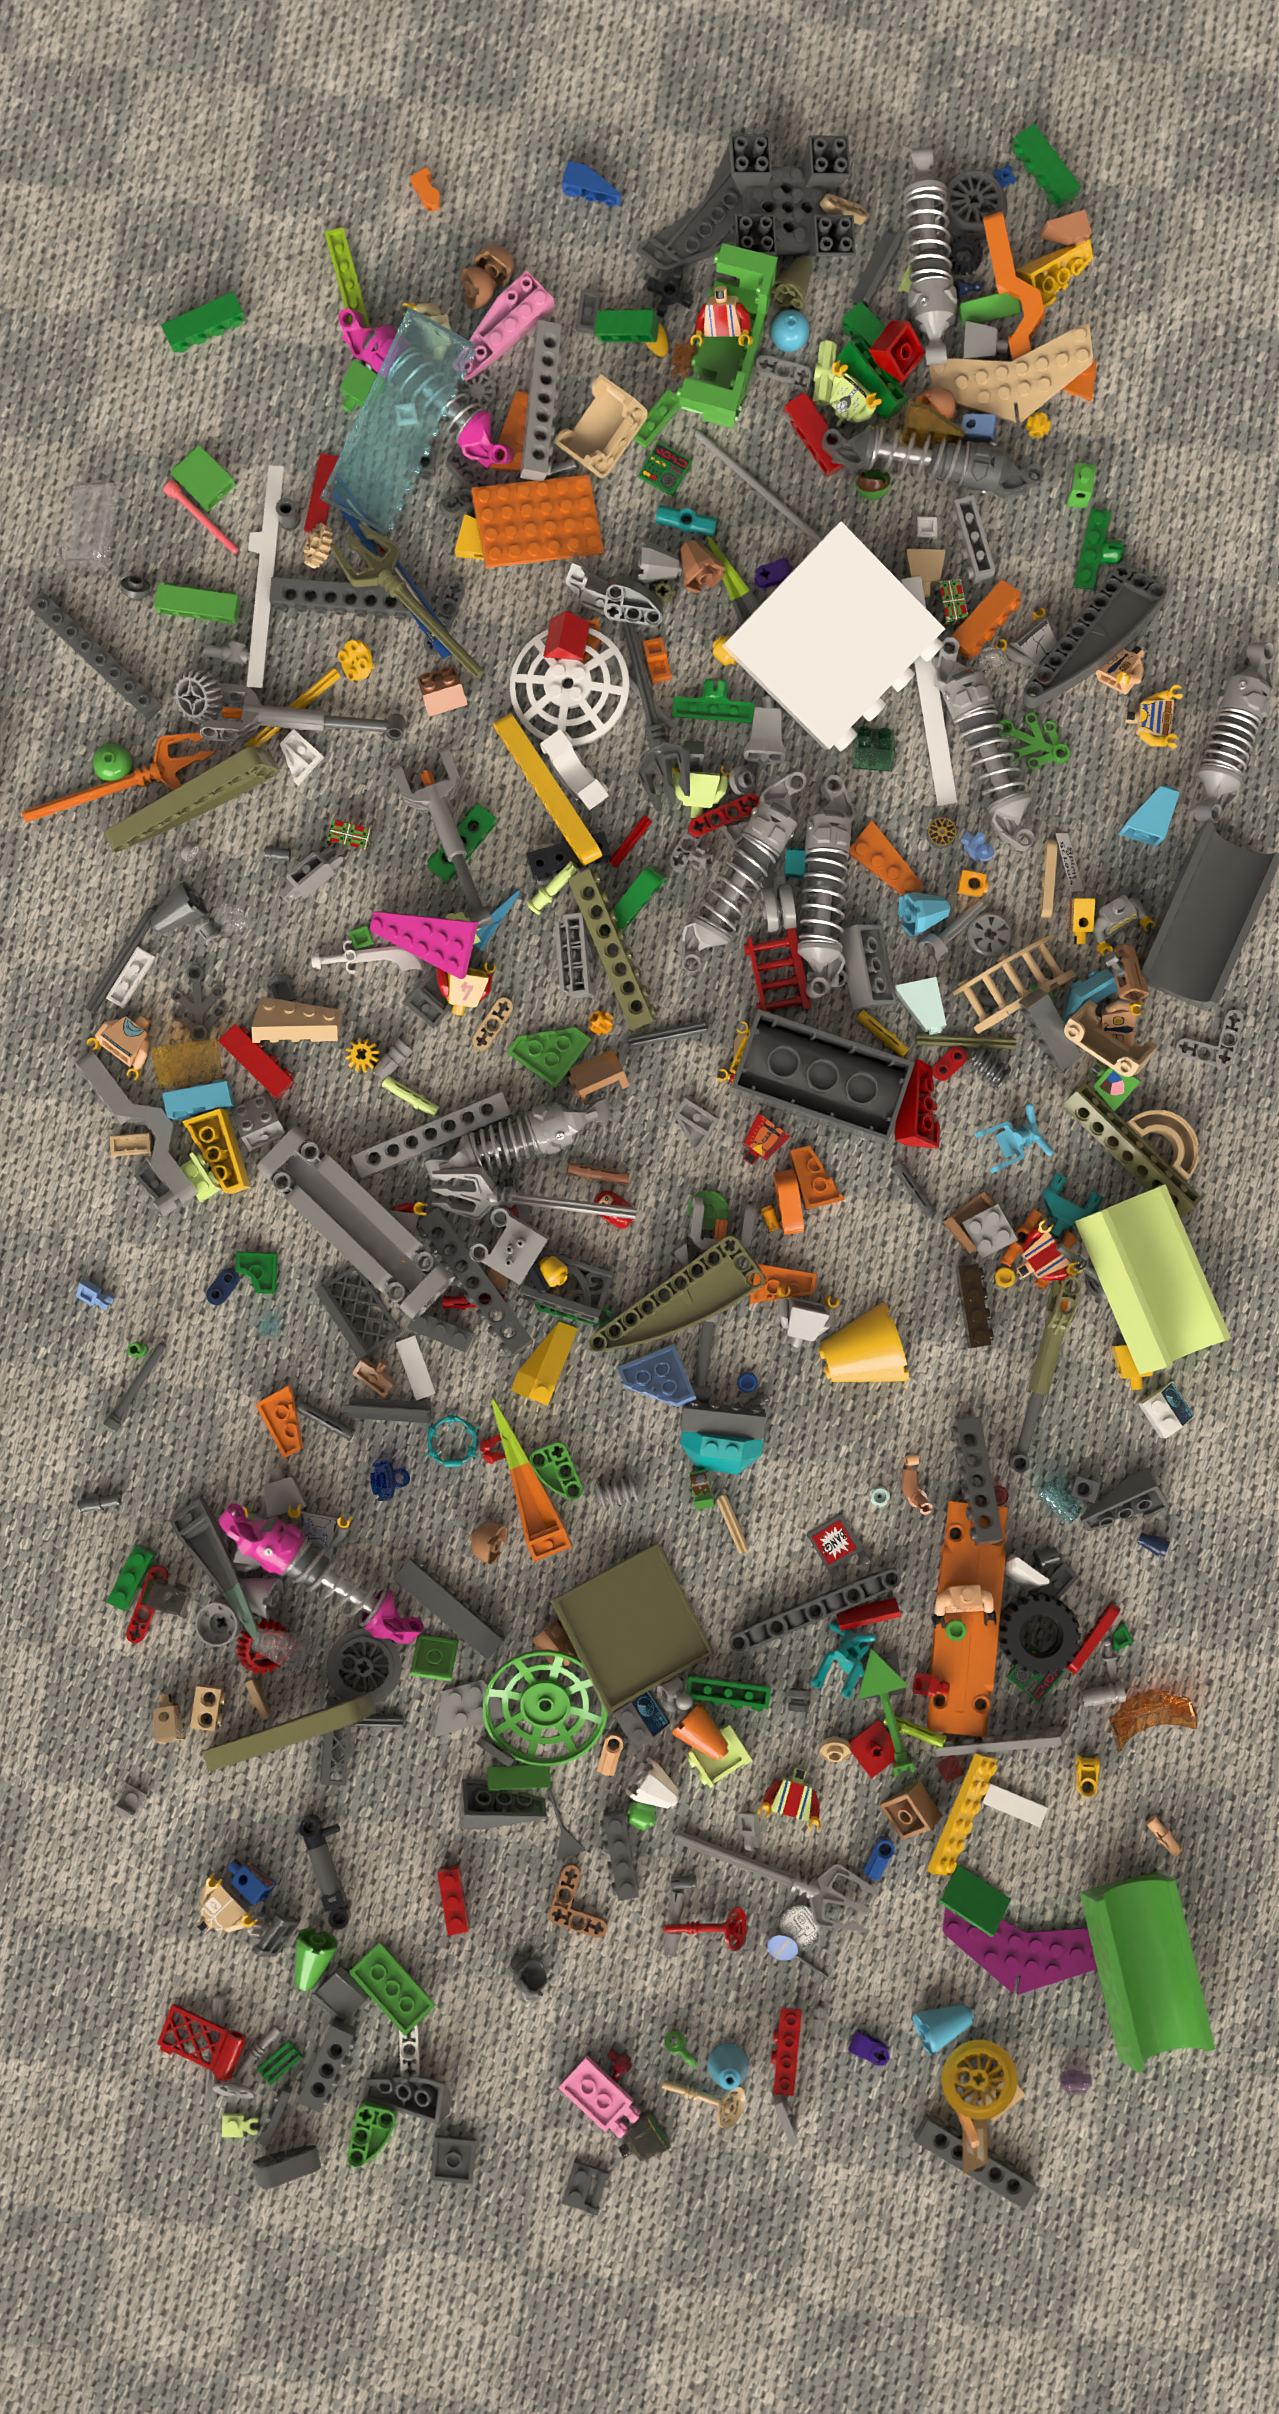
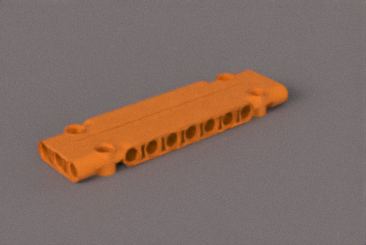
M948 1501L946 1527L944 1530L945 1540L941 1548L937 1596L949 1587L980 1585L982 1590L991 1592L993 1596L997 1624L995 1625L993 1620L987 1621V1626L984 1624L985 1611L945 1613L943 1616L946 1624L953 1619H958L965 1624L967 1632L960 1641L949 1639L941 1623L936 1625V1629L933 1631L929 1674L938 1676L939 1682H948L950 1690L948 1694H942L944 1699L940 1704H935L933 1701L934 1697L928 1696L929 1705L926 1728L934 1732L985 1737L988 1711L991 1707L989 1701L990 1693H992L994 1685L998 1627L1006 1559L1004 1544L1007 1539L1005 1532L1008 1507L997 1506L1003 1540L1000 1543L975 1546V1542L971 1541L969 1529L972 1528L971 1520H967L966 1516L968 1503ZM983 1517L979 1518V1524L982 1527H988V1521ZM957 1527L960 1532L959 1536L951 1538L950 1530ZM981 1698L984 1699V1706L982 1708H976V1700Z

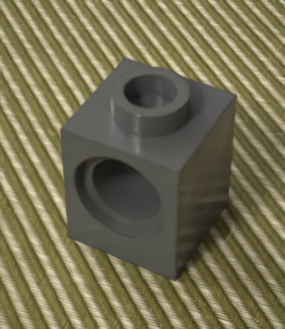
M414 445L413 470L415 476L421 479H429L430 476L435 477V447ZM422 461H429V464L426 466L420 465Z
M684 741V746L688 747L690 752V771L703 772L704 742Z
M1073 1475V1478H1069L1066 1490H1069L1068 1495L1095 1503L1101 1483ZM1080 1483H1085L1087 1487L1083 1494H1080L1077 1490Z

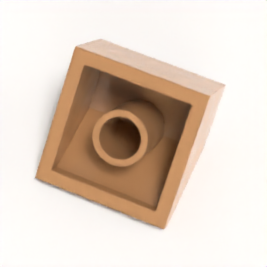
M920 1781L906 1786L880 1804V1807L902 1840L931 1830L943 1817Z

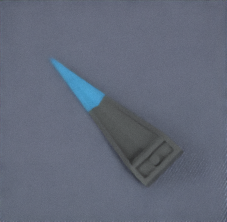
M516 890L490 914L493 924L476 931L481 942L473 945L468 968H473L500 922L519 895L520 890ZM436 966L414 985L415 987L402 1001L433 1029L447 1014L452 1005L448 1003L446 997L440 991L436 973L438 967Z

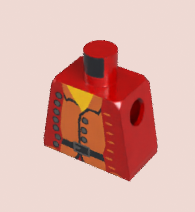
M758 1113L743 1143L744 1146L749 1148L743 1159L751 1165L756 1162L759 1156L767 1161L788 1140L790 1135Z

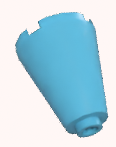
M964 2004L920 2011L913 2016L918 2036L921 2034L924 2040L922 2044L930 2055L938 2052L971 2026L972 2019H974L971 2008L969 2006L966 2007Z
M725 2043L718 2045L710 2053L707 2068L709 2075L717 2084L726 2090H734L746 2077L749 2070V2060L746 2053L739 2046Z

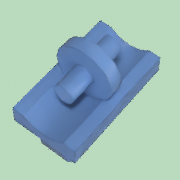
M967 831L962 837L963 849L969 853L971 861L975 864L978 863V858L982 861H988L993 857V846L986 843L984 833L978 831L975 835Z

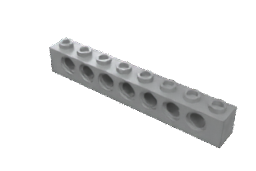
M538 320L534 331L520 478L534 481H544L546 475H550L551 463L548 462L549 456H552L553 444H550V439L554 437L555 432L552 419H555L557 407H554V401H557L559 388H556V382H559L561 372L557 368L562 360V351H559V348L564 340V333H561L562 324ZM537 418H541V419H543L545 422H541V421H539ZM533 455H537L541 459H536Z
M493 1091L487 1094V1098L484 1100H472L467 1103L468 1106L465 1108L456 1107L448 1111L449 1114L444 1117L437 1115L430 1119V1123L425 1125L423 1123L416 1124L411 1127L412 1130L409 1132H397L388 1141L381 1139L373 1143L374 1147L369 1149L363 1147L356 1150L355 1155L351 1157L362 1180L456 1141L463 1134L477 1132L480 1129L512 1117L503 1093ZM491 1105L493 1107L492 1114L484 1115L482 1113L483 1107ZM467 1113L474 1114L475 1118L472 1123L464 1122V1116ZM447 1122H455L456 1127L453 1131L445 1130ZM435 1129L437 1136L431 1140L427 1139V1131ZM411 1137H416L418 1144L413 1148L409 1147L408 1140ZM392 1145L399 1147L397 1155L392 1156L389 1154V1148ZM379 1153L380 1161L376 1164L371 1163V1155Z

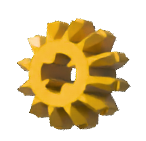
M358 1038V1045L351 1041L350 1044L353 1046V1049L346 1048V1051L351 1053V1055L345 1056V1059L351 1060L348 1064L350 1068L355 1066V1071L359 1072L362 1066L363 1072L366 1073L368 1065L371 1069L374 1068L372 1061L379 1062V1059L374 1056L379 1055L380 1051L374 1050L377 1045L375 1043L370 1045V1039L367 1038L363 1044L362 1039ZM360 1051H362L363 1053H365V1056H366L365 1059H362V1058H360V1060L358 1059V1058L360 1057V1055H359V1052H360Z

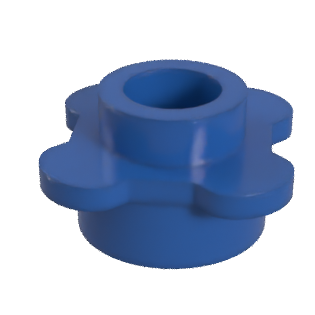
M1006 165L1000 170L996 169L993 173L1001 188L1016 182V176L1013 175L1010 165Z

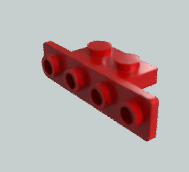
M782 2007L780 2022L777 2029H773L772 2042H776L775 2050H771L770 2063L774 2064L775 2070L774 2094L794 2095L802 2017L801 2009Z

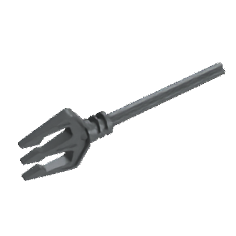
M622 621L648 728L645 729V734L647 735V742H649V750L637 768V776L655 810L661 812V795L655 792L651 774L657 769L664 783V792L671 804H675L676 788L672 780V760L677 758L681 772L679 785L684 795L689 797L690 752L688 747L671 744L666 740L667 736L664 733V725L659 724L635 625L634 623Z

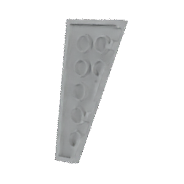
M1069 1725L1053 1726L1046 1729L1031 1728L1025 1732L1010 1730L1005 1735L986 1736L978 1739L965 1738L958 1742L946 1740L942 1749L936 1747L937 1756L1062 1746L1070 1734Z

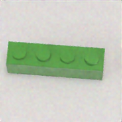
M166 582L157 586L154 608L160 614L237 624L241 601L238 595L231 591L220 593L211 588L199 590L190 585L178 587L173 583Z

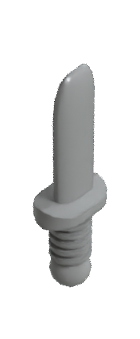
M1106 1638L1103 1640L1105 1657H1102V1661H1106L1110 1682L1114 1684V1682H1118L1115 1660L1118 1657L1113 1655L1111 1640Z

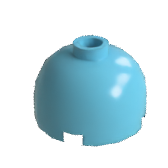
M787 309L781 311L775 316L771 324V340L778 349L784 352L797 351L805 346L809 339L810 326L808 320L797 310Z

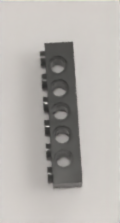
M981 1417L956 1420L951 1427L953 1439L956 1438L957 1442L955 1455L957 1459H960L961 1467L958 1468L960 1479L964 1481L962 1494L964 1500L967 1499L968 1503L966 1516L967 1520H971L972 1528L969 1529L971 1541L975 1542V1546L1000 1543L1003 1540ZM964 1437H971L973 1445H967L964 1442ZM970 1456L974 1457L977 1460V1465H970L967 1458ZM971 1477L979 1478L981 1485H973ZM975 1498H982L984 1506H978L975 1503ZM979 1518H985L988 1521V1527H982L979 1524Z
M926 2114L913 2135L915 2142L963 2171V2148L959 2152L953 2151L956 2145L963 2146L961 2131L953 2126L948 2128L943 2125V2120L936 2115L930 2117ZM942 2133L945 2135L942 2140H935L937 2134ZM988 2148V2164L966 2174L1025 2210L1037 2189L1034 2177L1026 2171L1021 2173L1016 2170V2166L1009 2160L1005 2159L1003 2162L998 2159V2155ZM997 2167L999 2171L996 2174H990V2169ZM1010 2179H1017L1014 2185L1007 2184Z

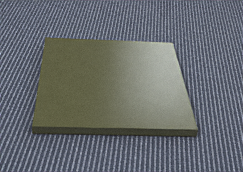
M658 1542L550 1600L606 1713L616 1710L714 1654Z

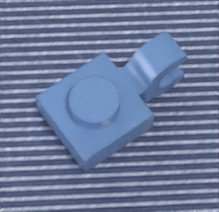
M86 1279L81 1281L76 1297L89 1305L94 1306L97 1304L103 1310H107L109 1303L113 1304L115 1299L110 1293L102 1294L100 1287Z

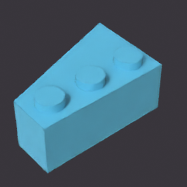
M224 1079L214 1080L212 1084L208 1085L197 1084L192 1086V1088H182L162 1093L167 1117L176 1121L199 1116L217 1109L225 1110L236 1107L231 1083L224 1081Z

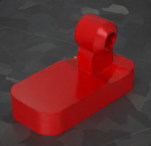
M916 1673L912 1690L914 1694L935 1697L937 1690L940 1694H948L950 1684L945 1681L939 1682V1677L936 1675Z

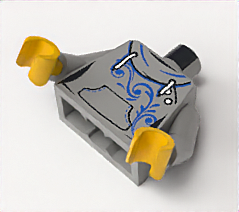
M290 1504L287 1512L291 1519V1524L301 1529V1533L307 1537V1542L312 1540L311 1545L319 1550L325 1548L326 1551L337 1547L346 1537L348 1526L352 1520V1516L345 1520L343 1518L344 1513H341L340 1517L305 1510L301 1511L300 1504H298L297 1510L292 1509Z

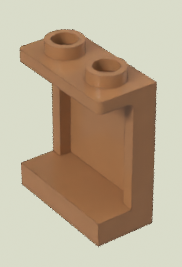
M613 1049L569 1069L572 1077L568 1079L577 1099H582L584 1105L589 1104L585 1097L587 1094L611 1083L619 1081L622 1089L630 1086Z
M984 1191L980 1192L943 1221L944 1225L967 1254L972 1253L977 1248L962 1222L994 1206L996 1202L990 1193H985Z

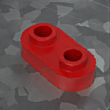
M959 1046L952 1047L933 1065V1077L938 1081L948 1080L967 1061L966 1050ZM955 1053L961 1055L960 1060L954 1058ZM940 1067H944L946 1069L945 1074L940 1073Z

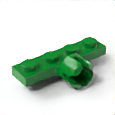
M1091 509L1074 588L1094 590L1100 566L1104 563L1118 565L1122 561L1123 557L1121 555L1124 554L1123 541L1107 538L1112 515L1111 511Z
M714 678L706 679L703 683V695L701 698L674 696L672 718L753 724L754 703L727 700V682L723 679H718L717 691L713 690Z

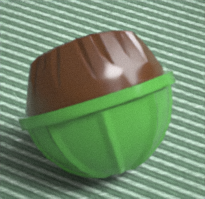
M872 469L860 474L855 482V487L863 498L869 501L878 500L886 494L890 486L891 477L887 471L882 473L880 469Z

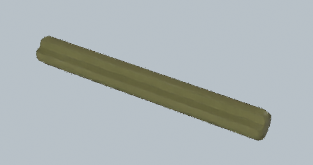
M916 1034L915 1044L924 1046L985 1047L989 1049L1014 1050L1017 1043L1015 1038L938 1034Z

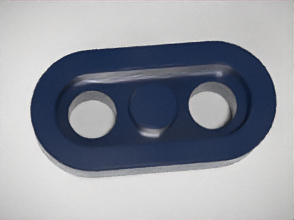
M231 1268L222 1270L206 1292L208 1302L213 1305L223 1304L239 1284V1273ZM227 1275L232 1276V1280L230 1282H227L225 1280V1277ZM215 1291H218L220 1294L217 1299L213 1297Z

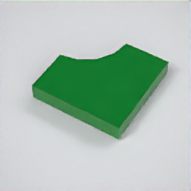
M236 1251L235 1272L244 1274L251 1280L255 1293L276 1294L278 1253Z

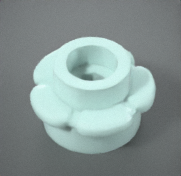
M877 1486L876 1489L873 1488L870 1491V1501L875 1506H885L890 1499V1494L884 1487Z

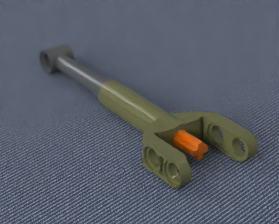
M1074 1276L1065 1277L1061 1282V1286L1058 1284V1281H1053L1045 1311V1328L1028 1388L1032 1393L1016 1452H1013L1009 1457L1010 1466L1018 1473L1026 1472L1030 1467V1461L1027 1456L1043 1395H1048L1064 1334L1075 1314L1082 1284ZM1073 1280H1075L1077 1282V1288L1074 1291H1071L1073 1286ZM1058 1295L1056 1303L1054 1305L1053 1298L1054 1296ZM1070 1300L1072 1307L1069 1311H1066ZM1017 1458H1024L1022 1466L1016 1467L1014 1465Z

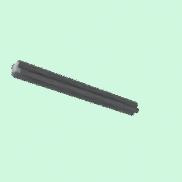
M147 908L85 1006V1009L93 1014L97 1012L135 949L150 928V917L155 912L154 909Z

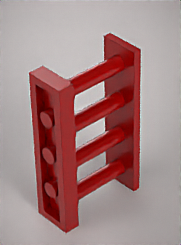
M795 928L787 929L786 935L781 939L752 944L751 937H747V943L743 944L745 955L750 956L759 1003H756L757 1010L760 1009L767 1012L795 1005L802 1007V1011L811 1010L810 997L806 994L807 982L801 956L797 953L798 940ZM785 946V948L789 947L790 955L787 958L756 963L754 952ZM785 966L793 967L795 975H792L791 978L762 984L760 982L759 972ZM788 986L798 988L799 994L794 998L765 1003L763 991Z

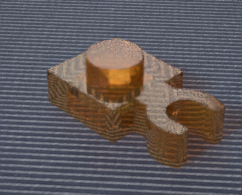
M675 343L671 364L676 366L671 372L673 380H676L679 373H682L681 379L683 381L688 377L686 367L692 368L691 364L696 350L695 346Z

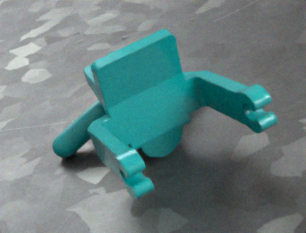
M831 1622L829 1628L844 1636V1639L840 1641L841 1647H838L835 1652L829 1651L825 1654L816 1676L811 1681V1685L820 1689L833 1660H837L842 1670L849 1673L841 1689V1695L851 1698L858 1678L863 1677L865 1674L863 1665L859 1660L867 1652L869 1646L863 1642L875 1641L876 1635L874 1633L855 1634L854 1631L848 1629L840 1631L839 1624Z

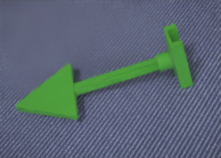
M871 1650L859 1698L863 1699L880 1695L896 1752L894 1754L896 1762H893L895 1777L899 1776V1769L905 1771L909 1769V1766L911 1772H915L913 1757L908 1758L907 1752L903 1749L888 1695L890 1691L907 1687V1683L874 1650Z

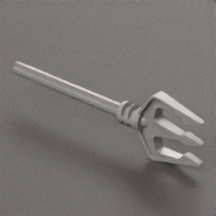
M481 1167L432 1172V1177L444 1181L457 1178L475 1182V1185L465 1186L433 1185L431 1189L445 1196L453 1195L474 1202L475 1205L455 1204L448 1198L433 1199L431 1202L432 1206L473 1220H480L492 1206L500 1205L501 1207L513 1208L516 1204L636 1219L637 1208L521 1194L517 1193L515 1188L507 1189V1187H503L501 1189L499 1186H494L492 1179Z
M678 1830L674 1840L677 1844L789 1887L792 1893L795 1890H798L799 1895L804 1892L805 1897L809 1899L813 1921L816 1925L866 1932L865 1928L852 1920L842 1924L827 1919L824 1916L827 1903L851 1906L855 1911L872 1913V1910L860 1901H851L832 1888L833 1882L840 1875L859 1883L862 1892L879 1893L878 1890L842 1865L833 1864L818 1877H812L810 1880H807V1875L801 1878L798 1871L794 1874L788 1873Z

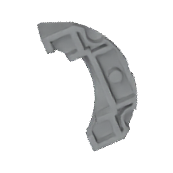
M574 553L565 581L579 602L591 610L604 614L608 581L593 574L582 563L578 554ZM644 584L646 588H649V584ZM612 587L614 590H620L619 587ZM635 608L630 609L631 611H638Z

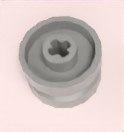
M790 884L778 886L777 898L771 886L761 888V910L767 932L778 931L780 927L779 918H781L782 926L786 930L796 928V912Z

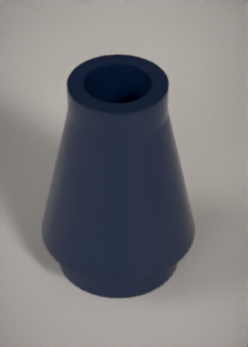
M1141 1532L1137 1544L1158 1557L1159 1555L1164 1557L1170 1541L1165 1540V1537Z

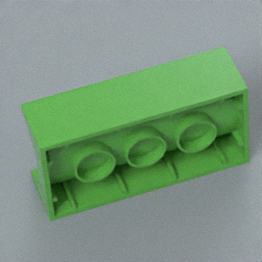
M1155 1871L1079 1892L1118 2059L1134 2071L1140 2072L1145 2070L1143 2063L1148 2058L1165 2051L1182 2048H1197L1206 2051L1215 2050L1176 1880Z

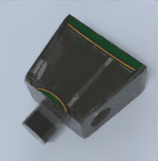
M649 2107L639 2116L635 2123H631L624 2133L627 2142L618 2147L624 2159L635 2153L639 2161H644L671 2148V2140Z

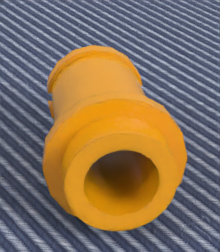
M772 1205L760 1209L762 1212L760 1215H763L769 1232L781 1228L774 1212L776 1209Z

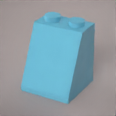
M1168 785L1160 786L1119 830L1118 835L1157 847L1166 837L1180 792L1175 791V788Z

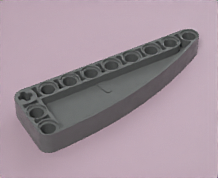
M1118 564L1025 685L1023 704L1028 708H1036L1073 688L1112 660L1132 642L1162 608L1167 592L1165 585L1127 564Z

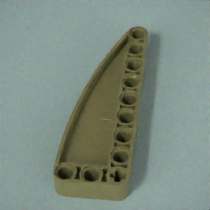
M256 746L247 747L110 827L104 832V835L113 852L122 851L167 832L246 793L276 776L280 770L271 752Z
M727 1236L592 1335L589 1339V1346L595 1352L610 1351L644 1344L681 1332L724 1312L749 1297L765 1285L766 1276L741 1240L737 1237ZM729 1241H735L736 1244L734 1245V1250H728L727 1247H729ZM714 1252H717L720 1256L716 1264L710 1260V1256ZM743 1256L748 1259V1266L746 1268L739 1266V1259ZM697 1264H700L703 1268V1272L699 1276L694 1273V1267ZM755 1273L760 1275L761 1278L760 1283L757 1285L751 1282V1276ZM681 1276L686 1279V1286L680 1288L677 1284ZM665 1288L670 1292V1297L667 1300L661 1297V1292ZM647 1301L653 1303V1310L651 1312L645 1310L644 1305ZM631 1313L637 1316L635 1324H631L628 1320ZM614 1325H618L621 1329L618 1336H614L612 1333ZM598 1337L604 1340L602 1348L596 1346V1339Z
M368 1692L217 1745L214 1748L202 1751L209 1772L354 1724L375 1714L377 1711L371 1694Z

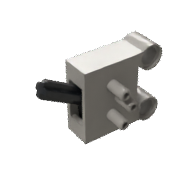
M499 1207L495 1209L491 1214L492 1223L498 1227L505 1225L507 1227L492 1252L489 1245L485 1242L474 1244L470 1249L471 1259L476 1262H483L519 1285L523 1283L527 1274H529L537 1291L540 1294L546 1292L550 1287L539 1269L536 1259L550 1237L512 1215L508 1208ZM498 1211L506 1214L505 1222L497 1220L496 1214ZM476 1247H482L485 1250L484 1257L476 1255Z

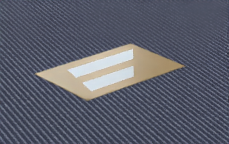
M987 2119L972 2122L980 2139V2146L971 2148L963 2130V2175L988 2164Z

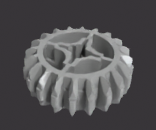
M193 668L182 672L174 680L176 685L173 689L176 693L173 696L176 698L175 704L179 706L178 712H183V718H188L189 722L201 724L215 719L217 714L221 712L220 707L223 703L220 699L223 695L219 692L221 687L217 686L218 680H213V674H209L207 670H201V668Z

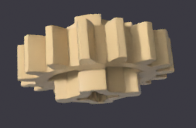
M320 523V525H316L315 529H312V532L308 533L303 547V552L305 553L303 556L304 564L315 569L316 567L319 568L320 563L323 564L324 560L328 558L331 548L330 544L333 543V539H331L333 532H331L332 528Z

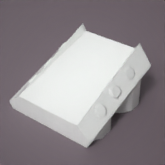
M1010 1554L1005 1561L1004 1574L1026 1589L1025 1592L1049 1584V1579L1015 1555Z

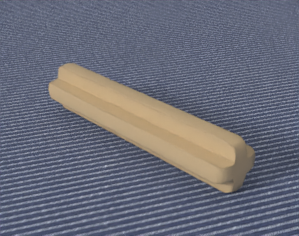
M725 1494L716 1498L736 1548L739 1553H744L749 1550V1547L729 1500Z

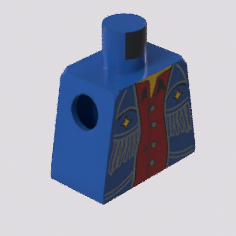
M235 1859L228 1866V1869L235 1875L231 1883L253 1905L264 1901L278 1884L252 1862L243 1865Z

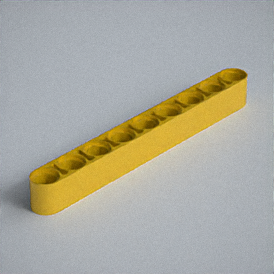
M509 713L493 722L499 737L583 866L602 857L597 843L514 716Z

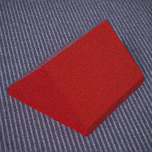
M568 611L553 617L550 620L543 654L544 658L583 661L590 622Z

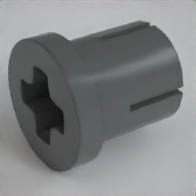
M1055 1547L1033 1550L1035 1564L1039 1570L1045 1569V1566L1060 1562L1059 1554Z

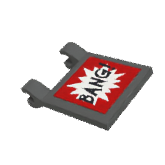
M842 1514L807 1534L836 1583L841 1581L842 1577L835 1566L857 1554L864 1566L870 1563L869 1557Z

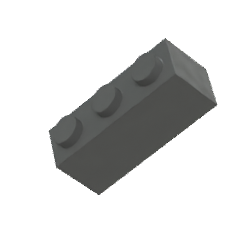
M423 1313L414 1321L411 1320L408 1327L409 1330L463 1352H467L474 1333L426 1313Z

